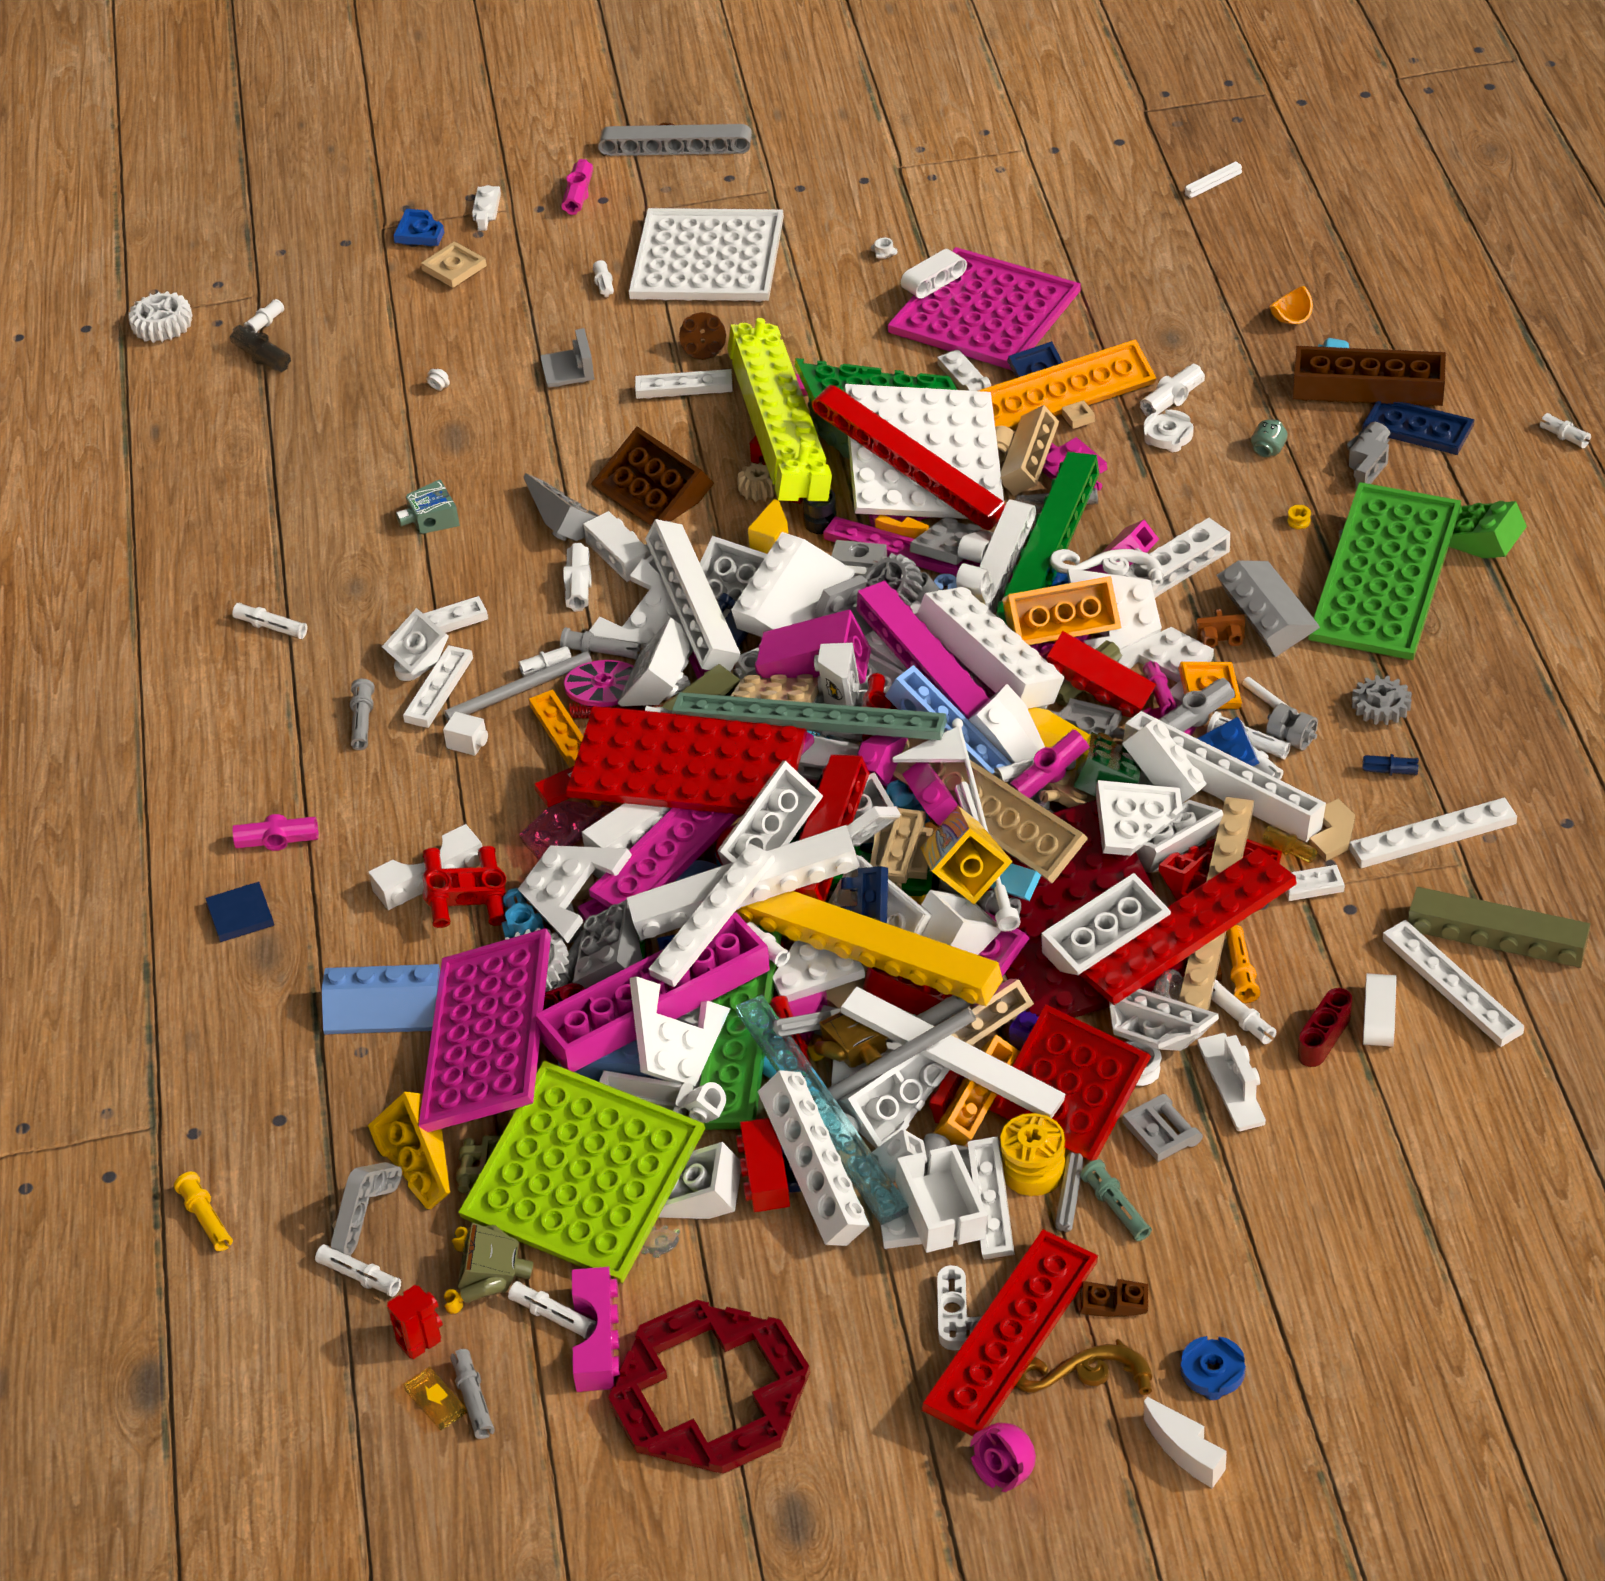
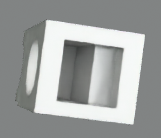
M902 1129L871 1152L868 1162L872 1181L879 1185L894 1182L897 1158L924 1152L926 1156L924 1141Z

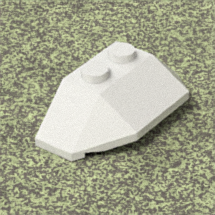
M1138 989L1116 1005L1109 1001L1114 1035L1161 1050L1181 1051L1187 1048L1188 1045L1201 1037L1219 1019L1218 1013L1142 989Z

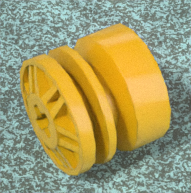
M1037 1113L1022 1114L1011 1119L1003 1127L1000 1135L1005 1183L1018 1194L1027 1196H1040L1054 1191L1062 1183L1065 1170V1138L1063 1129L1052 1118Z

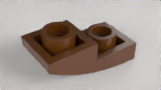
M1117 1279L1115 1286L1083 1281L1080 1296V1314L1120 1317L1146 1314L1148 1312V1284Z

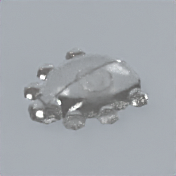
M662 1225L661 1229H656L653 1226L641 1253L653 1254L654 1258H658L661 1254L670 1252L677 1246L680 1230L675 1228L672 1231L668 1229L667 1225Z

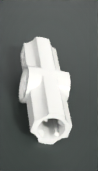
M1193 363L1172 378L1169 376L1163 377L1159 381L1156 390L1140 401V408L1145 416L1148 417L1157 412V415L1172 404L1176 406L1182 405L1187 399L1189 392L1205 380V374L1200 366Z
M574 543L567 549V564L564 566L566 607L571 608L573 611H583L588 606L589 588L592 585L589 548L583 546L582 543Z

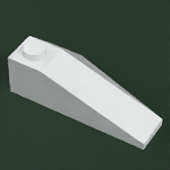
M1005 684L968 719L1012 764L1033 759L1040 749L1046 748L1026 704L1008 684Z
M918 1053L837 1100L844 1113L851 1115L859 1122L861 1127L859 1133L877 1149L902 1129L906 1130L908 1128L909 1122L922 1109L926 1099L934 1088L938 1087L950 1069Z

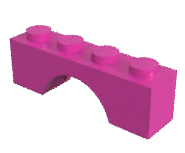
M609 1267L572 1270V1298L575 1311L597 1322L593 1334L583 1343L573 1347V1376L576 1392L612 1389L613 1386L615 1387L614 1376H620L619 1356L614 1357V1350L620 1348L618 1330H613V1324L619 1323L618 1305L613 1304V1298L618 1297L617 1279H611Z

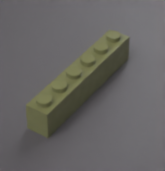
M1422 887L1416 888L1408 922L1421 934L1579 968L1582 966L1591 924Z

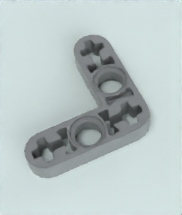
M383 1162L353 1169L346 1182L331 1241L332 1249L349 1256L352 1255L358 1244L369 1197L394 1192L401 1181V1167Z

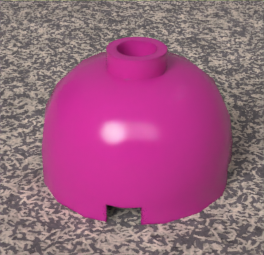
M1000 1422L992 1424L975 1433L970 1442V1447L974 1445L975 1455L971 1457L972 1464L978 1476L991 1488H994L996 1484L1003 1488L1002 1492H1007L1022 1484L1033 1471L1036 1459L1033 1443L1029 1436L1014 1424Z

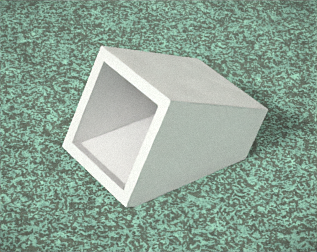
M929 890L921 904L932 915L921 936L979 955L1001 932L996 921L976 903H971L962 895Z

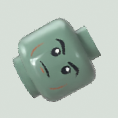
M1275 419L1263 420L1258 424L1251 437L1253 449L1263 457L1275 456L1281 452L1287 441L1288 433L1280 421Z

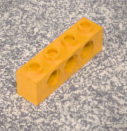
M998 1035L991 1038L980 1049L1010 1066H1013L1020 1053L1019 1050ZM964 1077L934 1133L946 1137L951 1145L965 1146L968 1141L972 1140L997 1094Z

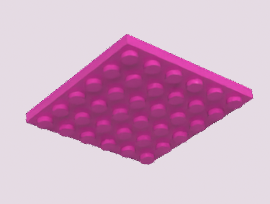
M955 247L952 252L967 262V268L963 275L924 298H918L913 295L888 324V333L947 351L960 350L964 356L1012 370L1007 362L1008 356L1035 347L1081 291V283Z

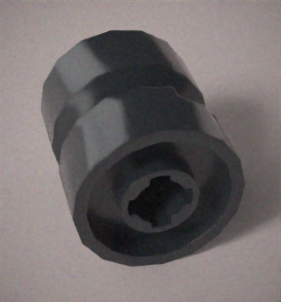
M832 489L829 491L828 501H808L807 498H803L805 527L811 533L824 534V530L833 518L837 517L836 496Z

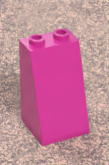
M848 609L763 632L761 644H759L758 658L755 662V670L762 678H770L773 675L780 674L786 675L787 678H797L798 675L811 674L813 678H817L820 676V672L815 671L814 657L819 655L820 644L853 643L859 683L862 684L866 681L871 647L852 611Z

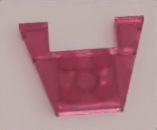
M562 801L547 808L519 835L525 846L540 860L550 845L574 846L583 837L582 831L615 809H612L610 805L601 804L598 808L588 807L587 803Z

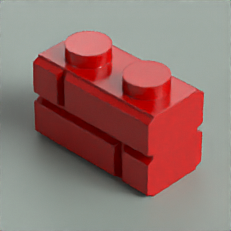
M414 1285L404 1291L403 1296L398 1295L387 1302L396 1343L409 1358L415 1359L426 1352V1348L431 1349L441 1342L439 1328L443 1326V1323L435 1312V1309L438 1308V1303L431 1292L425 1293L419 1285Z

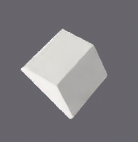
M416 608L384 643L382 648L411 674L415 675L438 662L449 636Z

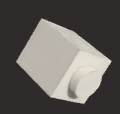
M459 712L453 714L443 729L448 749L474 756L486 744L488 739L484 719Z

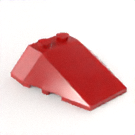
M1216 838L1207 841L1205 847L1199 849L1197 846L1189 847L1188 853L1180 855L1178 852L1170 854L1159 864L1158 870L1177 901L1207 881ZM1249 839L1246 840L1243 857L1259 847L1280 863L1282 851Z

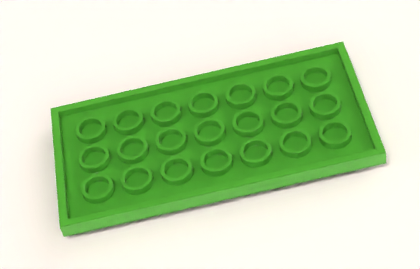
M1359 482L1314 616L1320 628L1311 633L1308 640L1414 660L1460 512L1461 500Z

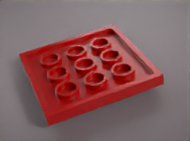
M1045 1004L1012 1067L1065 1093V1100L1052 1119L1058 1122L1063 1129L1065 1149L1074 1154L1080 1153L1084 1159L1091 1162L1097 1160L1151 1056L1124 1041ZM998 1094L989 1109L991 1112L1009 1121L1022 1114L1033 1113Z

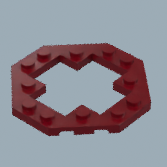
M694 1300L639 1325L635 1334L636 1340L631 1351L628 1350L620 1369L619 1379L615 1387H612L608 1396L609 1405L637 1453L724 1474L782 1447L810 1375V1367L781 1319L768 1316L766 1320L753 1317L751 1312L731 1307H726L724 1310L711 1307L709 1302ZM709 1330H712L724 1352L754 1340L778 1379L752 1391L753 1400L763 1417L709 1442L705 1439L694 1418L664 1432L641 1391L667 1379V1372L657 1354Z

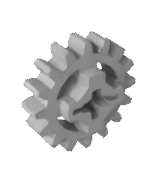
M1375 675V680L1365 678L1364 684L1357 683V688L1353 689L1352 708L1356 709L1357 716L1364 714V721L1373 719L1375 725L1379 721H1383L1385 725H1388L1389 720L1398 723L1399 716L1406 718L1407 711L1411 710L1412 693L1407 691L1408 686L1406 684L1400 686L1399 679L1390 681V676L1380 679L1378 675Z

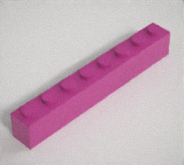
M886 581L858 590L856 611L907 669L914 665L967 719L989 700L983 688L971 679L970 674L963 670L956 662L955 657L948 653L940 640L932 635L927 629L926 624L917 618L911 607L901 600L897 591L892 589Z

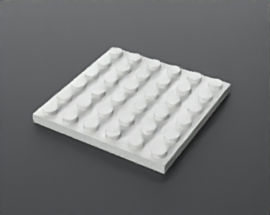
M648 208L629 289L630 299L769 301L784 219L783 210Z
M845 384L843 389L845 393L1004 502L991 392ZM848 436L855 514L968 519Z

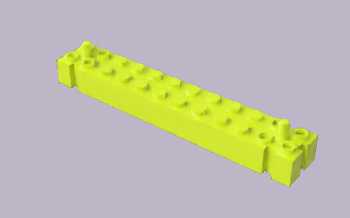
M763 318L756 319L755 328H752L748 323L731 324L727 350L730 359H733L732 365L772 484L775 485L778 501H798V498H807L808 501H828L832 473L829 465L826 464L825 454L784 342L780 340L781 334L778 326L765 323Z

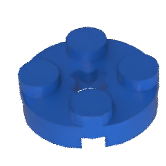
M1208 1336L1200 1337L1185 1347L1182 1354L1180 1373L1184 1382L1193 1391L1204 1395L1209 1400H1218L1222 1395L1232 1393L1242 1384L1246 1371L1245 1357L1241 1348L1230 1339L1218 1336V1340H1207ZM1209 1362L1212 1365L1219 1363V1369L1210 1370L1207 1368V1363Z

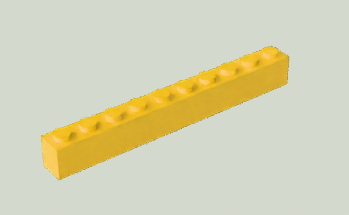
M795 891L786 892L764 901L741 907L735 911L746 923L753 922L768 932L777 931L793 941L800 940L811 944L818 950L825 949L836 953L841 958L859 961L866 967H876L892 976L907 978L917 985L935 988L942 994H952L970 1004L977 1003L986 1007L1003 980L999 963Z

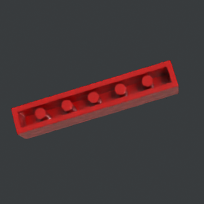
M830 755L828 764L823 769V778L820 786L816 789L823 797L807 818L804 831L799 835V840L849 825L853 822L870 774L862 756ZM833 877L795 889L794 891L825 902Z

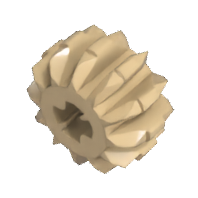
M762 462L757 465L751 463L750 467L744 466L737 477L740 495L745 496L746 500L754 499L755 503L761 499L766 502L767 497L774 498L775 485L772 484L767 466L763 465Z

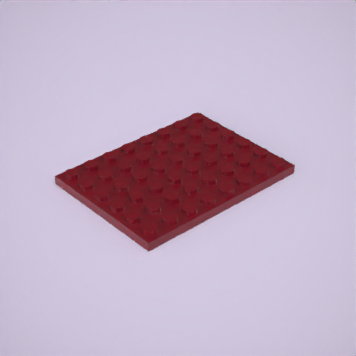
M1097 800L1053 813L1082 832L1088 839L1053 883L1040 877L1030 901L1015 897L1021 902L1020 925L1017 929L1026 933L1030 939L1010 965L1005 975L1007 980H1020L1034 1003L1025 1011L1036 1014V1016H1040L1045 1004L1074 1018L1110 1007L1109 1001L1080 975L1060 972L1042 953V932L1133 873L1156 895L1136 852L1131 856L1103 853ZM1007 854L1008 857L1012 860L1011 864L1028 868L1027 866H1025L1024 864H1022L1021 862ZM1187 957L1140 989L1153 993L1183 983L1188 963Z

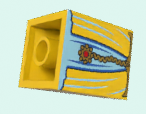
M958 805L920 847L931 871L973 904L982 897L1012 863V860L985 828Z

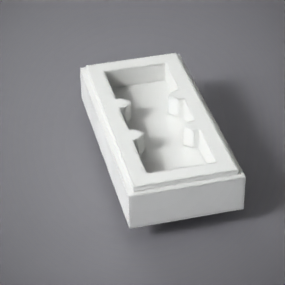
M1337 865L1291 872L1296 876L1297 884L1285 893L1288 901L1344 892L1345 884Z

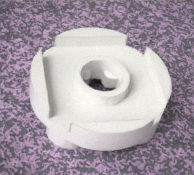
M1165 410V414L1157 415V412H1155L1144 421V441L1148 445L1167 449L1169 452H1178L1181 450V446L1191 441L1194 427L1190 422V417L1181 411Z

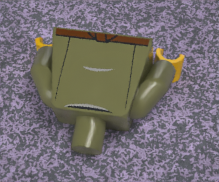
M472 1223L469 1231L465 1227H458L455 1231L457 1238H453L452 1243L457 1251H463L458 1288L461 1289V1292L458 1293L454 1289H448L444 1293V1298L449 1303H446L444 1307L448 1313L456 1314L463 1308V1301L469 1303L486 1296L508 1291L514 1276L530 1279L533 1261L517 1258L519 1242L517 1239L508 1236L496 1225L481 1226Z

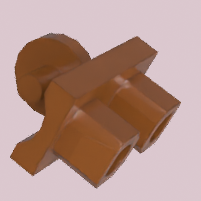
M1215 609L1214 617L1197 618L1196 640L1211 648H1215L1218 645V641L1228 640V644L1231 646L1242 645L1243 639H1245L1244 614L1222 616L1221 609Z

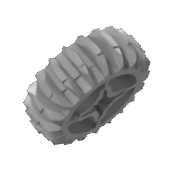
M891 553L889 557L882 555L879 562L873 560V566L870 568L866 567L867 572L862 575L868 581L866 587L886 581L892 589L897 591L899 597L906 605L911 606L914 601L920 600L917 594L923 591L921 585L924 583V580L922 579L920 569L911 559L901 554L894 555Z

